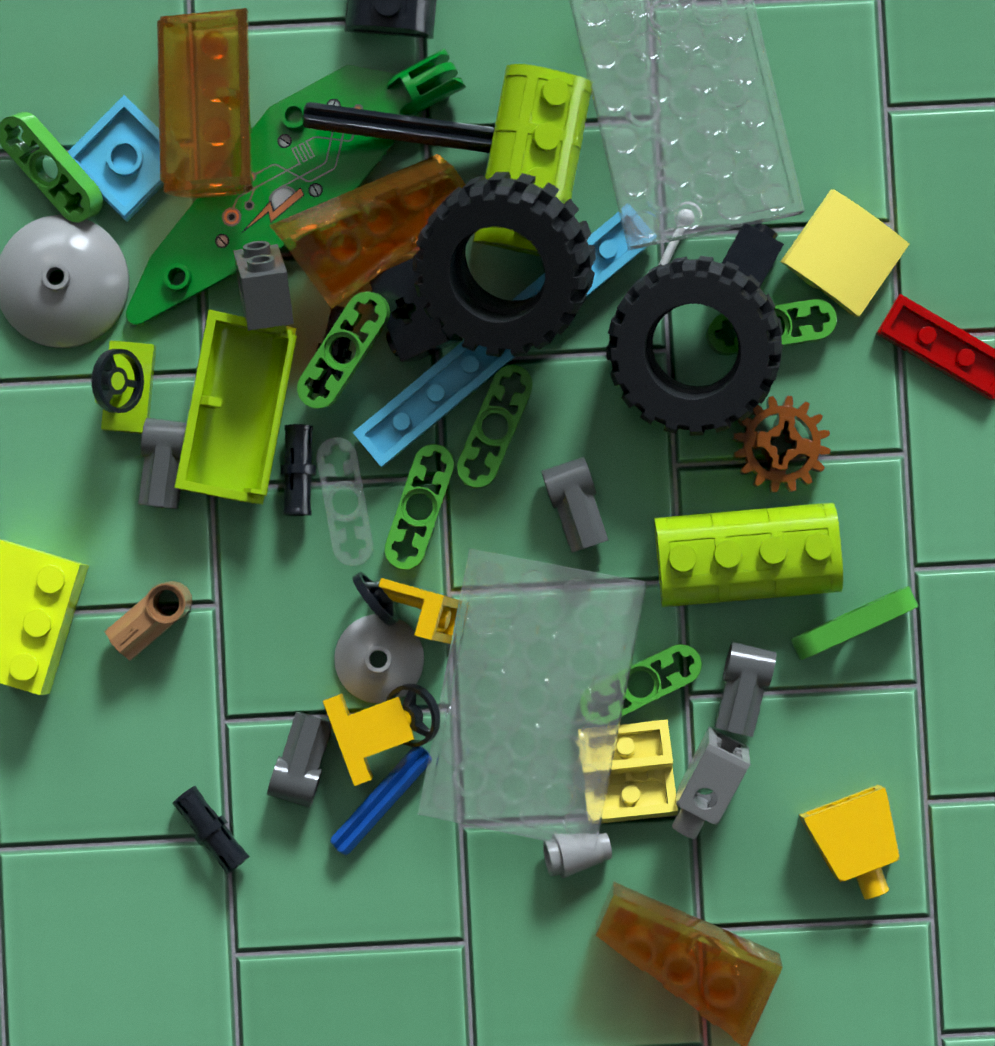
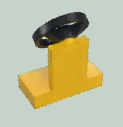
M361 571L352 577L353 583L362 598L386 625L392 627L399 621L395 612V602L421 609L414 635L452 644L464 601L384 578L373 582Z
M410 683L399 686L390 692L385 702L351 715L343 694L323 700L354 786L370 781L373 778L366 757L401 744L410 747L422 746L435 738L440 727V711L434 697L429 691L417 684ZM402 690H408L407 695L402 704L399 696L397 697V695ZM416 693L424 699L431 713L430 729L423 723L422 710L416 704ZM412 731L421 734L426 738H424L423 740H414L415 738L413 736Z

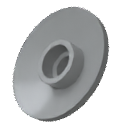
M376 614L362 617L349 625L339 638L335 650V668L343 686L352 695L363 701L383 703L395 688L404 684H416L423 670L424 652L419 637L414 635L415 631L401 619L392 627H389ZM376 650L383 651L387 656V662L381 668L374 667L370 662V656ZM402 690L397 697L405 696L408 690Z

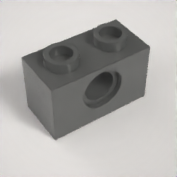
M254 241L245 244L243 249L233 250L240 301L248 331L294 324L288 276L278 244L270 245L267 241Z

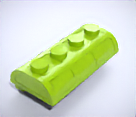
M527 64L507 65L485 178L490 179L495 172H509L511 179H518L524 173L535 176L534 185L544 188L549 182L560 189L555 197L563 204L567 200L572 199L593 83L586 78L545 67ZM488 227L480 229L474 234L473 242L540 257L532 243L515 231L501 227Z
M208 310L174 488L263 505L270 481L297 336L295 334L297 328L283 325L248 331L245 317Z
M834 503L653 518L661 607L837 593L843 589L840 529Z

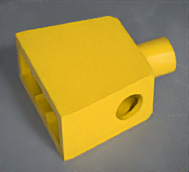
M876 785L799 814L801 822L835 879L843 882L856 877L865 900L878 897L889 891L881 867L900 860L885 787Z

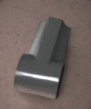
M146 418L141 439V456L144 458L138 504L178 509L181 490L174 488L187 422Z
M581 457L542 470V477L554 509L557 508L562 528L571 552L573 553L608 541L594 499L596 490L585 458Z
M732 641L723 672L725 685L715 728L753 737L760 713L763 693L768 691L774 673L776 652Z
M300 712L295 713L283 755L278 757L267 795L311 808L322 774V769L319 768L332 731V725L329 721Z

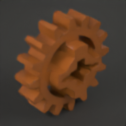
M788 395L785 397L782 405L778 406L774 396H770L766 400L767 409L763 410L761 406L757 405L752 413L753 419L747 417L742 422L738 420V423L745 428L744 433L733 434L732 440L742 443V449H739L732 455L736 459H745L747 464L739 471L742 475L751 471L756 474L753 486L758 487L766 480L769 481L770 493H776L780 483H784L790 493L796 491V479H799L807 486L813 482L809 474L810 470L815 472H822L825 467L817 459L818 456L830 454L831 449L821 446L820 441L828 437L830 432L829 430L818 431L816 425L823 418L821 414L814 415L811 418L806 414L810 403L804 402L797 409L793 407V397ZM777 415L774 428L770 431H755L762 420ZM795 419L805 427L810 439L801 437L794 427ZM783 430L785 442L791 443L792 449L783 452L779 459L777 447L770 445V440L779 437ZM752 449L761 451L768 461L767 470L757 462ZM794 457L807 458L803 466L797 471L785 474L788 462Z

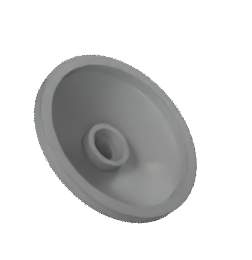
M63 215L47 216L25 225L12 236L0 255V308L9 323L20 334L31 341L52 348L82 346L105 334L123 312L129 293L127 262L116 241L97 224L87 219L81 222H71ZM55 270H62L64 272V280L58 285H52L49 279L50 274Z

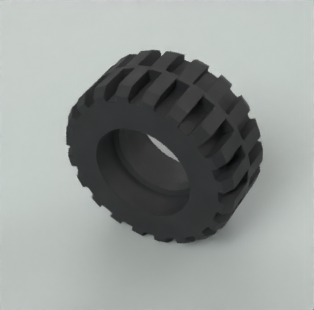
M495 172L490 179H486L483 175L471 179L463 188L458 187L440 204L427 219L428 223L420 231L416 244L420 249L413 256V270L420 272V277L414 284L417 295L420 297L427 296L429 302L423 309L430 320L438 316L444 323L440 329L443 334L449 339L454 333L464 339L462 347L473 352L479 345L487 347V356L501 357L506 349H510L514 357L527 354L532 346L540 350L550 344L557 334L561 335L570 326L592 286L595 272L591 270V267L596 260L595 246L588 245L587 242L591 235L587 221H577L575 214L579 208L571 199L563 204L555 197L560 189L549 182L544 188L534 185L535 176L522 173L518 179H511L509 172ZM488 227L506 228L524 236L536 248L544 265L545 281L540 291L528 299L506 300L484 290L473 278L468 268L466 245L470 237L478 230Z
M686 256L673 259L671 263L666 265L660 264L649 270L644 277L634 283L623 297L608 330L610 338L606 346L607 360L611 361L612 364L610 376L614 386L620 385L624 394L621 398L629 408L635 405L642 412L641 419L650 425L654 420L665 425L663 431L677 434L678 429L690 430V436H703L705 430L715 429L718 433L730 429L731 423L738 419L741 422L753 413L754 408L759 403H763L770 393L780 366L783 349L782 326L780 318H777L775 313V304L770 295L764 294L759 287L760 282L751 274L747 277L738 271L739 266L728 261L726 264L713 261L714 257L700 256L699 259L688 260ZM686 304H702L719 311L731 322L737 335L738 354L731 370L719 381L704 386L683 384L667 375L657 363L653 352L654 332L660 320L674 308Z

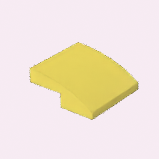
M831 189L780 262L809 286L820 289L848 313L859 317L910 244L858 204L838 191Z
M668 720L578 729L589 825L678 815Z

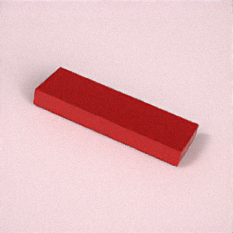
M899 294L875 334L988 400H994L995 348Z

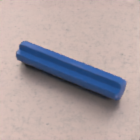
M423 746L412 747L331 837V844L340 853L348 855L430 765L433 760L432 755Z

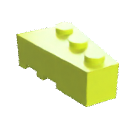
M0 539L1 684L37 695L50 694L89 565Z

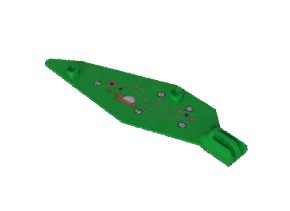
M446 49L434 53L398 74L347 64L270 106L150 256L126 309L127 320L134 325H141L236 274L233 250L243 249V246L247 243L267 241L270 245L278 244L280 250L330 223L396 140L305 128L302 123V117L306 103L313 102L416 117L418 113L466 87L463 80L456 77L458 71L454 64L448 62L450 56ZM184 272V282L180 285H173L174 276L177 273Z

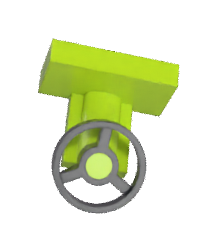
M110 340L109 350L105 351L97 359L92 371L91 385L95 397L94 402L103 408L102 430L142 434L144 422L147 417L150 418L156 345Z

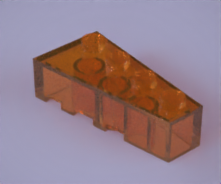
M436 154L269 226L319 295L333 309L417 247V239L420 231L427 225V219L458 187L463 188L465 183L455 168L439 154Z
M613 882L596 921V936L639 969L646 971L657 979L673 995L679 996L694 1007L702 1017L714 1026H719L732 1036V1039L739 1045L748 1046L783 968L778 952L616 882Z

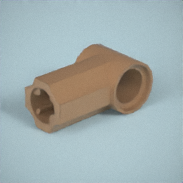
M169 581L158 584L104 632L116 650L131 661L174 623L189 613L193 603L192 595L189 589L180 582ZM164 590L173 591L179 599V608L175 614H167L159 606V597Z

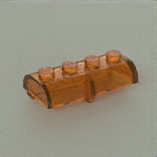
M247 8L162 16L157 21L160 181L164 184V192L169 195L186 198H206L243 194L253 189L248 37L249 12Z

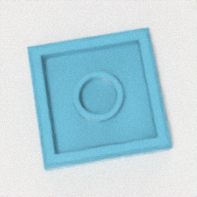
M125 95L68 151L72 158L99 187L103 199L126 222L189 160Z

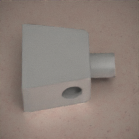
M708 727L676 791V805L681 809L672 827L677 832L696 839L705 820L715 825L719 823L750 766L748 746ZM701 788H709L713 790V792L710 794H701L698 792V790Z

